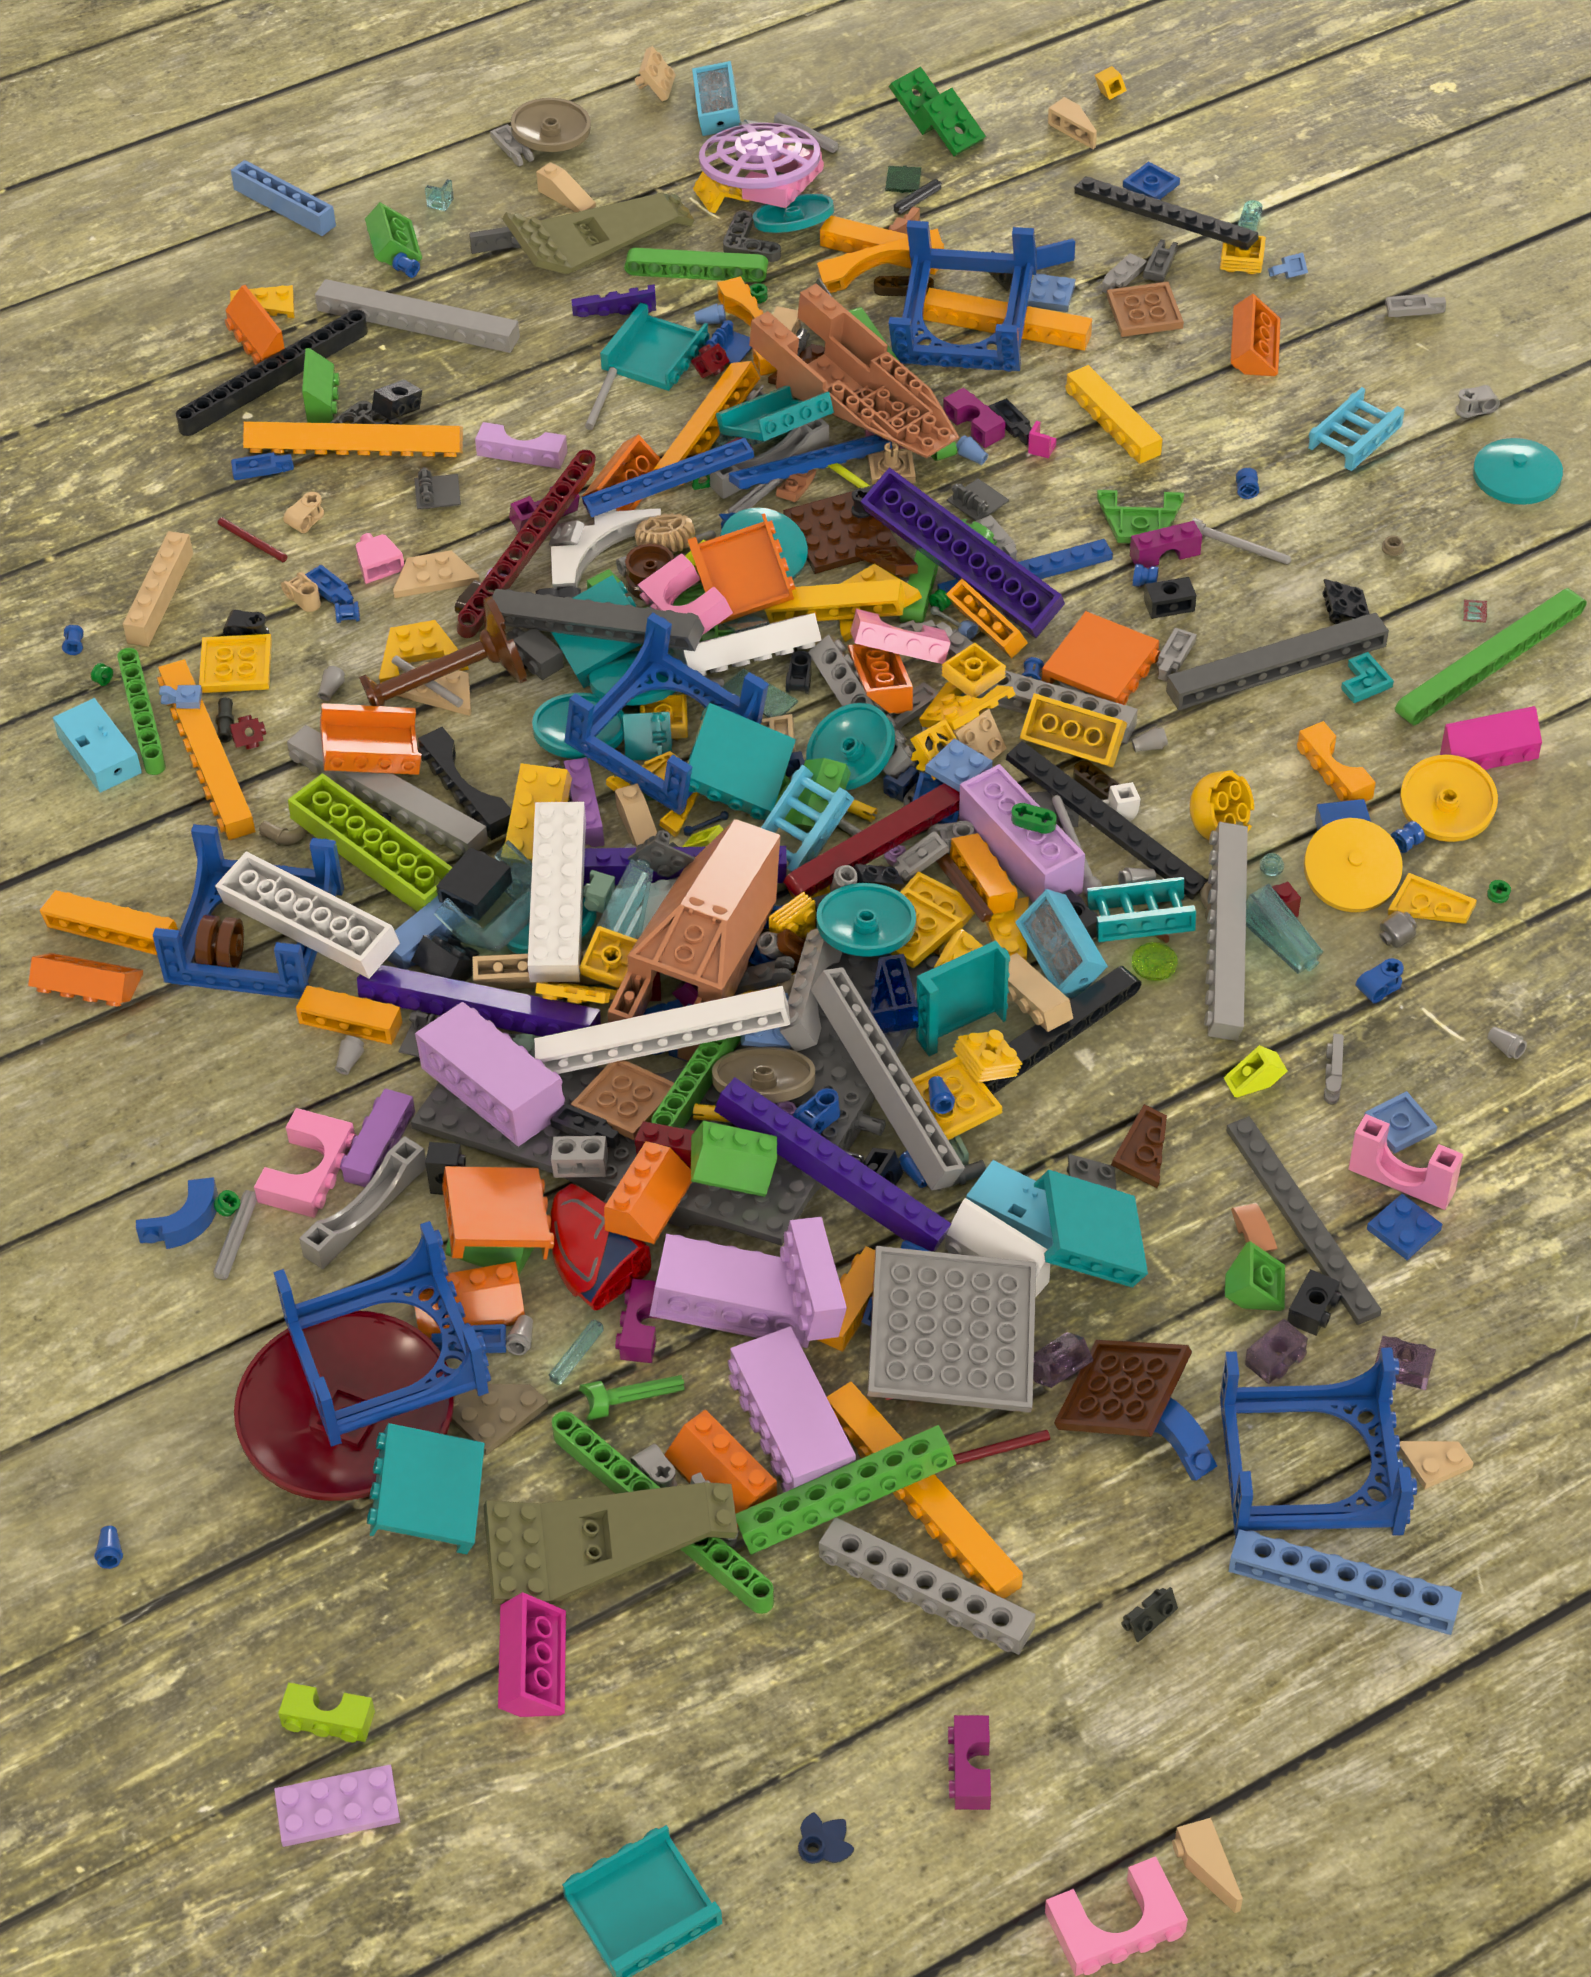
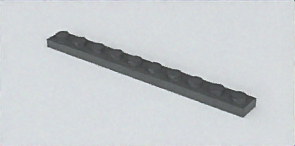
M1248 1116L1228 1124L1227 1133L1322 1274L1340 1281L1338 1290L1339 1293H1342L1340 1300L1355 1323L1359 1325L1381 1316L1382 1309L1251 1117Z

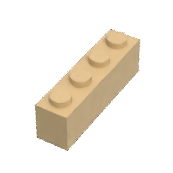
M1018 953L1011 955L1009 962L1010 977L1008 978L1009 993L1007 998L1019 1005L1023 1013L1029 1014L1035 1024L1041 1025L1047 1032L1072 1020L1073 1014L1069 998Z

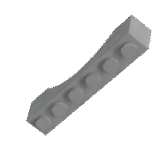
M820 418L793 429L780 443L767 452L711 473L710 487L722 499H725L742 490L729 482V473L828 446L829 425Z
M813 929L807 933L788 999L790 1025L780 1027L781 1034L796 1052L818 1043L822 1027L819 1018L818 1001L813 995L811 988L822 971L831 965L839 963L842 955L841 951L824 941L818 929Z
M404 1136L387 1152L374 1177L350 1204L335 1215L317 1221L299 1238L303 1257L324 1269L426 1168L424 1148Z

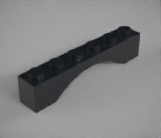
M440 727L419 737L418 753H421V760L423 762L426 761L431 772L435 776L438 775L444 788L453 793L457 804L463 805L467 816L486 826L487 836L491 841L506 834L512 809L502 798L477 790L461 777L455 767L456 751L454 740L447 731Z

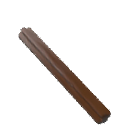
M946 853L936 860L937 864L980 921L990 922L993 912L950 855Z

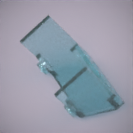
M509 840L494 856L498 861H504L511 867L513 882L505 892L513 900L484 928L477 922L470 920L449 898L434 913L463 943L494 952L502 950L530 923L532 863Z

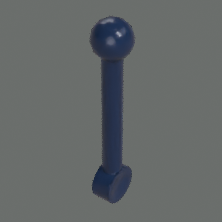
M722 811L719 816L693 827L686 826L683 829L684 835L691 836L695 830L721 819L727 820L729 813Z

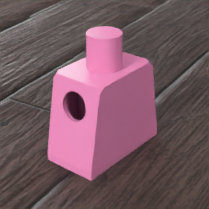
M366 533L361 536L360 542L355 546L365 584L402 571L404 566L403 554L386 535L382 534L373 537L370 533Z

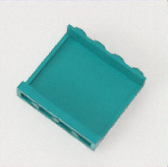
M640 303L600 352L601 369L609 371L611 367L617 369L618 375L669 391L674 384L678 383L683 372L688 370L691 360L699 355L698 350L705 346L706 341L710 339L708 324L704 323L699 331L650 316L648 314V305Z
M783 386L718 412L716 417L720 434L766 441L834 413L830 392L828 391L801 401L792 398L790 386Z
M613 575L573 597V599L579 600L589 599L594 602H611L617 605L637 607L631 596H625L628 591L623 582L617 583ZM551 632L583 688L590 685L587 677L590 672L641 645Z
M709 703L701 714L700 720L702 722L688 760V764L693 767L689 791L705 795L711 801L722 802L733 810H741L748 813L754 819L766 820L775 806L796 739Z
M996 940L917 976L916 1040L929 1057L938 1053V1038L993 1012L999 1016L1002 1022L1006 1021L1010 955Z
M1047 1170L1034 1183V1187L1045 1190L1053 1245L1044 1253L1046 1263L1132 1288L1148 1274L1134 1195L1052 1170Z
M388 1423L383 1433L379 1432L376 1440V1449L380 1450L379 1457H376L373 1465V1474L377 1475L376 1482H373L370 1490V1499L374 1500L373 1508L369 1509L367 1515V1524L371 1525L369 1536H374L378 1529L457 1544L456 1553L467 1555L475 1544L485 1443Z
M667 1825L660 1829L654 1828L650 1830L641 1840L634 1844L628 1843L622 1846L618 1853L609 1858L599 1859L590 1869L583 1873L578 1872L571 1875L562 1884L566 1901L613 1977H632L723 1924L721 1909L716 1901L713 1903L710 1901L670 1838Z

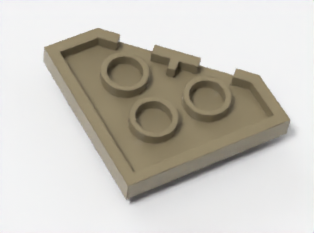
M488 1384L489 1393L478 1396L476 1389L456 1395L454 1396V1410L451 1422L470 1440L485 1443L484 1454L488 1455L549 1407L548 1400L530 1384Z

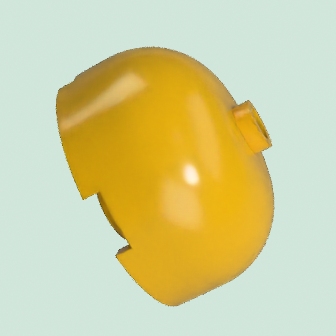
M1233 770L1213 772L1199 780L1191 794L1190 816L1194 827L1201 836L1209 840L1211 831L1216 830L1219 822L1235 825L1236 822H1243V826H1247L1248 831L1252 827L1247 823L1250 820V811L1254 810V799L1251 788L1243 776H1238Z

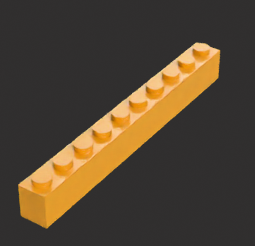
M244 422L243 448L250 449V453H263V449H271V453L274 452V454H284V450H293V454H306V450H314V454L327 455V451H336V455H349V451H357V455L370 456L371 452H379V456H392V452H401V456H414V452H420L423 457H435V453H444V457H457V453H463V427L443 425Z
M185 659L158 667L160 677H157L159 688L160 686H170L177 690L178 685H196ZM202 698L200 709L176 708V703L168 704L167 706H172L169 709L173 721L178 720L176 727L179 736L185 737L183 739L185 750L187 753L191 752L189 757L192 767L198 768L196 771L200 784H205L203 791L206 800L211 799L212 801L209 803L212 814L219 818L216 821L220 833L225 832L228 841L255 833L252 814Z
M852 1381L827 1396L849 1443L852 1442L857 1448L861 1459L903 1441V1438ZM935 1474L893 1492L898 1500L902 1499L906 1503L913 1518L921 1520L929 1536L932 1539L936 1538L942 1544L945 1554L950 1559L954 1558L958 1562L965 1577L968 1579L972 1578L977 1586L1003 1599L1022 1588L1023 1573Z

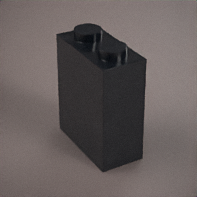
M470 847L436 886L439 902L479 921L513 882L511 867L504 861H498L488 856L485 852L477 851Z

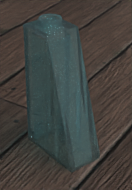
M637 859V861L630 860L597 926L639 939L643 930L653 869L650 868L647 862Z
M1268 883L1250 894L1246 901V926L1297 974L1305 969L1307 971L1314 969L1320 963L1318 959L1322 955L1323 950L1272 886Z

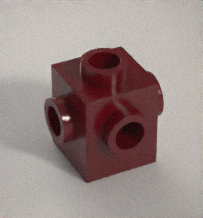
M719 343L710 346V344L705 345L698 350L700 354L691 360L702 379L711 374L714 376L725 370L724 365L730 361Z
M251 715L239 717L238 723L229 725L235 748L245 746L247 750L259 747V742L264 741L263 736L266 735L263 721H258V718L252 719ZM247 728L252 730V735L249 737L245 734Z

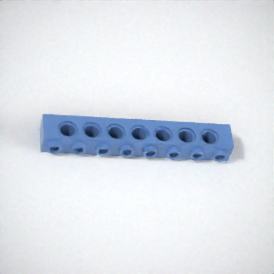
M1241 1529L1238 1531L1228 1571L1448 1635L1452 1634L1462 1592L1456 1591L1449 1586H1438L1428 1583L1421 1578L1399 1575L1393 1570L1378 1569L1364 1562L1350 1561L1336 1554H1325L1315 1551L1308 1546H1297L1283 1539H1272L1262 1536L1255 1531H1244ZM1258 1554H1263V1555H1266L1267 1557L1262 1558V1557H1259ZM1285 1562H1291L1295 1565H1287ZM1312 1570H1319L1322 1573H1315ZM1340 1578H1347L1350 1581H1343ZM1368 1586H1375L1378 1589H1371ZM1400 1593L1406 1597H1399L1396 1594ZM1428 1601L1433 1603L1434 1605H1427L1424 1602Z

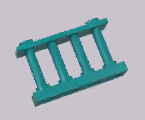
M1184 877L1087 888V907L1090 910H1099L1100 916L1097 917L1098 942L1196 931V909L1194 905L1183 906L1181 900H1184ZM1171 901L1173 908L1159 909L1157 903ZM1147 904L1149 911L1135 912L1133 905ZM1123 907L1124 914L1110 915L1108 908Z

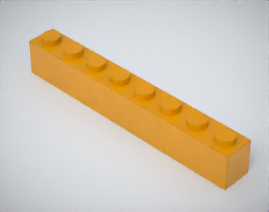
M929 287L925 296L923 320L995 333L996 324H1003L1005 320L1008 302ZM1027 306L1022 339L1086 350L1092 333V318Z
M752 361L736 362L729 365L653 470L701 454L711 448L720 435L716 413L743 403L760 379Z

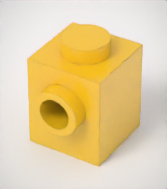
M1113 66L1095 74L1100 92L1109 100L1127 91L1121 74Z

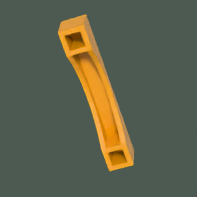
M938 228L930 230L932 248L944 249ZM908 236L818 262L817 266L821 281L828 291L833 293L846 289L860 274L873 267L891 262H911Z
M741 277L717 282L718 300L720 304L724 305L725 312L742 319L751 327L752 320L762 315L763 310H759L756 298L751 296L749 285L745 284ZM753 349V364L760 376L777 371L773 365Z

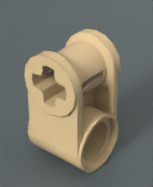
M317 492L304 494L300 500L286 510L283 517L284 523L301 533L308 532L324 516V510L320 505L322 502L321 495Z
M303 572L297 573L296 577L290 581H283L281 583L282 590L287 598L294 601L304 611L314 612L320 608L321 600L318 586Z

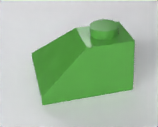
M1251 1241L1247 1242L1225 1274V1297L1243 1309L1284 1310L1285 1265Z

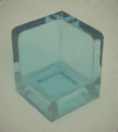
M447 179L442 188L429 185L425 187L427 207L447 210L454 199L452 180Z

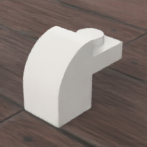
M1133 782L1110 786L1108 799L1102 801L1131 822L1139 811L1141 799Z

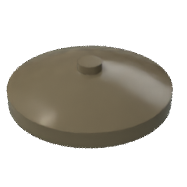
M561 98L531 100L519 106L511 117L513 137L530 149L544 152H559L572 149L583 143L588 138L591 130V120L588 112L577 103Z
M751 1047L728 1053L717 1060L712 1068V1082L715 1089L721 1093L733 1078L736 1077L771 1102L779 1103L798 1098L814 1086L815 1066L808 1057L793 1050L778 1047Z

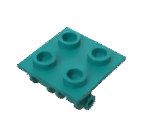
M670 712L623 714L626 757L633 761L650 760L666 752H672Z

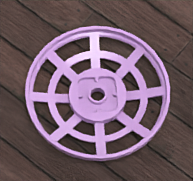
M751 123L723 130L709 138L702 145L699 152L700 167L708 177L727 186L745 189L773 188L796 182L810 174L820 161V146L812 135L800 128L779 123ZM744 131L748 132V134H743L741 137L734 136ZM783 132L791 138H781L777 134ZM726 141L735 142V146L723 149ZM715 142H719L717 152L706 157V150ZM783 143H795L794 150L785 149ZM802 144L814 146L813 155L809 160L799 155L802 150ZM735 152L739 158L738 161L728 157L727 154ZM782 154L786 156L780 160L772 162L773 160L779 158ZM720 158L726 164L733 166L729 174L715 169L709 162ZM793 160L803 165L794 171L778 176L775 171L776 167L785 165ZM741 169H766L768 177L744 178L737 177V174Z

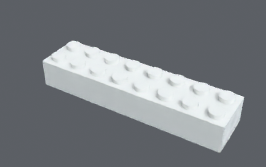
M535 802L528 946L530 982H580L579 966L581 964L586 832L584 802Z
M247 851L215 885L224 904L369 979L400 944L392 925Z

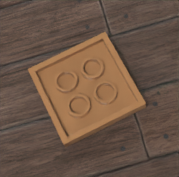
M1169 282L1107 290V299L1121 337L1183 329L1184 321Z
M626 1060L609 1063L571 1103V1106L606 1119L607 1124L612 1126L613 1130L635 1140L642 1122H652V1116L674 1082Z

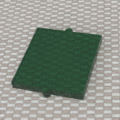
M906 165L903 167L888 166L885 191L900 193L916 191L920 187L922 167H907Z

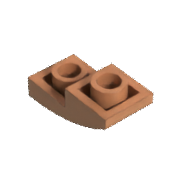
M911 207L909 213L905 214L904 218L897 217L888 230L907 234L908 220L920 221V208Z
M809 470L805 474L797 473L790 475L776 489V496L792 502L798 501L816 475V470Z
M1257 1203L1231 1209L1238 1234L1243 1233L1246 1243L1251 1241L1267 1253L1278 1249L1269 1224Z

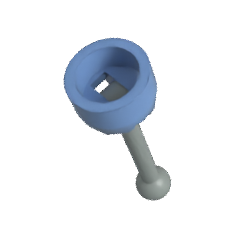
M933 606L930 609L932 615H939L958 626V631L969 640L975 637L978 631L976 623L970 620L960 623L939 611L937 606Z

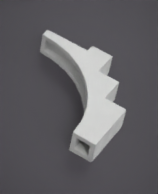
M661 508L628 511L610 510L594 516L595 525L584 526L577 545L551 546L553 588L557 590L564 587L578 588L582 574L601 552L615 543L635 536L637 525L643 520H648L649 517L661 515Z

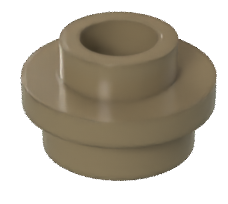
M1388 536L1382 543V551L1387 555L1398 556L1404 551L1403 540L1398 536Z

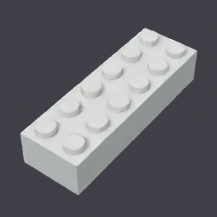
M815 613L702 641L698 643L695 651L674 650L677 659L705 676L707 675V670H710L711 673L728 670V665L732 664V667H739L750 664V659H754V662L772 658L771 653H775L778 656L793 653L794 647H797V650L815 647V642L821 641Z

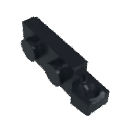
M1007 398L989 405L992 411L1005 420V429L1013 437H1019L1023 444L1028 445L1029 433L1032 429L1030 421Z
M566 1103L550 1120L551 1127L573 1136H606L607 1147L615 1149L620 1143L619 1132L613 1130L612 1126L607 1124L606 1119Z

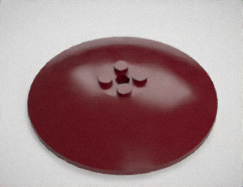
M358 1310L302 1329L319 1377L324 1376L332 1398L334 1411L418 1382L431 1371L441 1353L437 1346L419 1329L405 1321L383 1313ZM287 1328L270 1340L255 1355L246 1368L235 1397L234 1420L243 1452L255 1469L268 1481L283 1490L305 1498L324 1501H346L370 1496L371 1486L373 1482H376L377 1475L373 1474V1465L376 1457H379L380 1450L376 1449V1440L379 1432L383 1433L388 1423L446 1435L453 1416L454 1397L340 1435L342 1443L331 1447ZM439 1372L436 1377L439 1378V1377H441L444 1373H443V1372Z

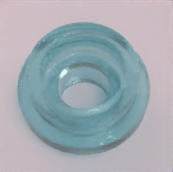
M1269 853L1261 859L1260 870L1268 876H1277L1283 872L1284 862L1278 854Z

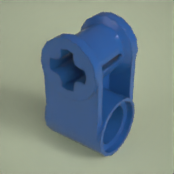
M1387 959L1373 969L1364 972L1357 979L1355 985L1372 1003H1378L1401 987V975L1404 971L1403 964L1398 959Z
M829 1088L818 1091L816 1095L795 1110L793 1117L818 1134H821L825 1128L840 1117L838 1093Z

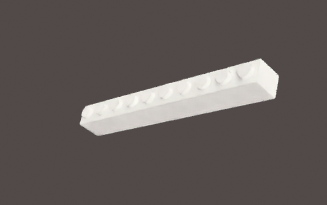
M783 986L534 1038L535 1059H540L550 1071L561 1074L790 1025L788 1001Z

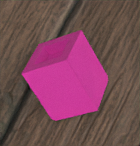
M1036 421L1029 433L1028 453L1049 459L1056 446V438L1041 434V422Z

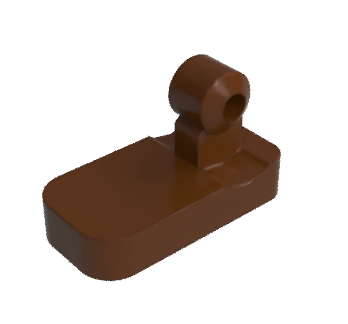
M784 929L777 934V947L781 953L794 959V967L789 969V971H796L805 940L791 930Z

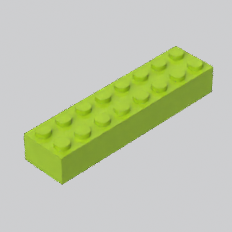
M323 773L288 799L290 819L318 839L335 840L339 855L417 912L438 896L436 886L453 868Z

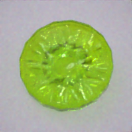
M1146 943L1134 951L1132 967L1142 978L1151 981H1161L1175 973L1178 967V957L1174 950L1165 944Z

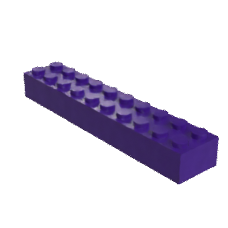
M890 467L861 500L867 513L958 581L961 579L966 581L994 608L1033 637L1037 638L1065 605L1063 597L1059 592Z

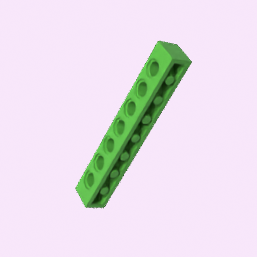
M937 1425L736 1513V1521L750 1554H754L956 1465V1461L940 1426Z

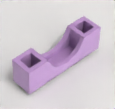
M483 422L475 438L477 456L560 469L567 454L566 435L545 432L538 438L522 441L508 436L504 430V425Z

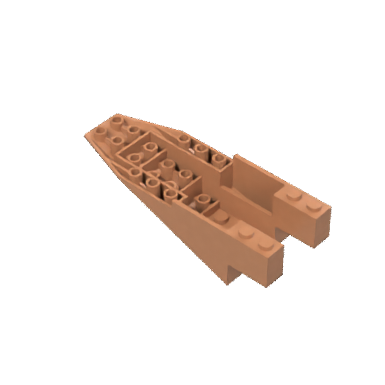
M814 284L800 292L798 318L826 342L824 354L807 364L797 356L799 338L770 312L767 311L752 320L749 345L778 370L776 389L790 386L792 396L802 401L828 391L830 392L834 413L831 415L925 458L930 457L959 439V435L931 388L887 352L888 345L819 285Z
M734 819L695 857L693 862L683 869L628 954V971L608 1010V1023L643 1016L652 998L653 979L657 972L698 986V997L694 1004L734 996L748 967V960L776 903L780 848L779 834ZM700 1044L679 1048L678 1057L689 1061Z

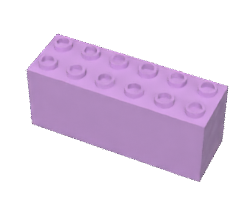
M1000 764L960 784L959 821H968L973 824L974 834L979 833L982 840L988 844L992 855L996 856L1001 869L1006 871L1011 880L1027 897L1029 896L1033 903L1046 889L1058 893H1064L1071 889L1076 895L1083 893L1085 853L1057 824L1053 832L1043 834L1015 826L1012 823L1011 810L1014 805L1027 803L1040 806Z
M461 1002L415 1033L422 1069L518 1147L551 1124L550 1120L564 1105L565 1098L562 1092L561 1077L556 1072L546 1068L540 1059L532 1057L523 1046H518L508 1034L499 1031L490 1020H485L475 1008H470L464 1002Z
M666 1234L650 1316L755 1338L791 1326L800 1346L808 1348L809 1345L805 1332L799 1328V1309L793 1305L792 1293L794 1291L792 1285L787 1283L786 1270L788 1268L786 1262H782L781 1257L767 1255L760 1251L738 1249L735 1246L718 1245L706 1240L699 1241L685 1238L681 1235Z
M791 1326L730 1348L731 1359L728 1360V1366L732 1373L729 1375L730 1384L733 1390L738 1389L741 1395L739 1396V1401L743 1411H748L751 1416L749 1421L753 1432H759L761 1436V1448L764 1454H769L772 1459L770 1461L774 1475L776 1477L780 1476L783 1482L781 1483L783 1493L856 1461V1455Z

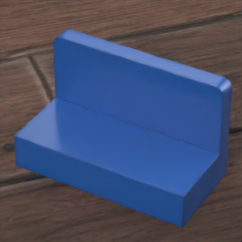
M1068 239L1037 247V270L1074 261L1075 240Z

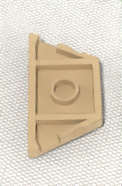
M452 550L409 557L406 559L394 586V598L469 586L474 580L480 582L479 575Z
M460 670L434 680L463 700V704L459 708L425 685L398 695L401 698L468 716L471 715L469 673Z

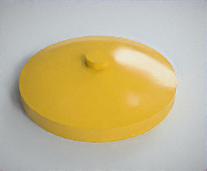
M1437 755L1418 762L1408 771L1400 791V804L1408 822H1417L1427 837L1445 842H1458L1477 836L1489 826L1496 812L1498 794L1490 775L1477 763L1460 756Z
M1344 818L1326 824L1312 837L1304 855V873L1311 890L1327 905L1346 912H1364L1379 907L1393 895L1402 875V857L1393 838L1380 826L1363 819Z

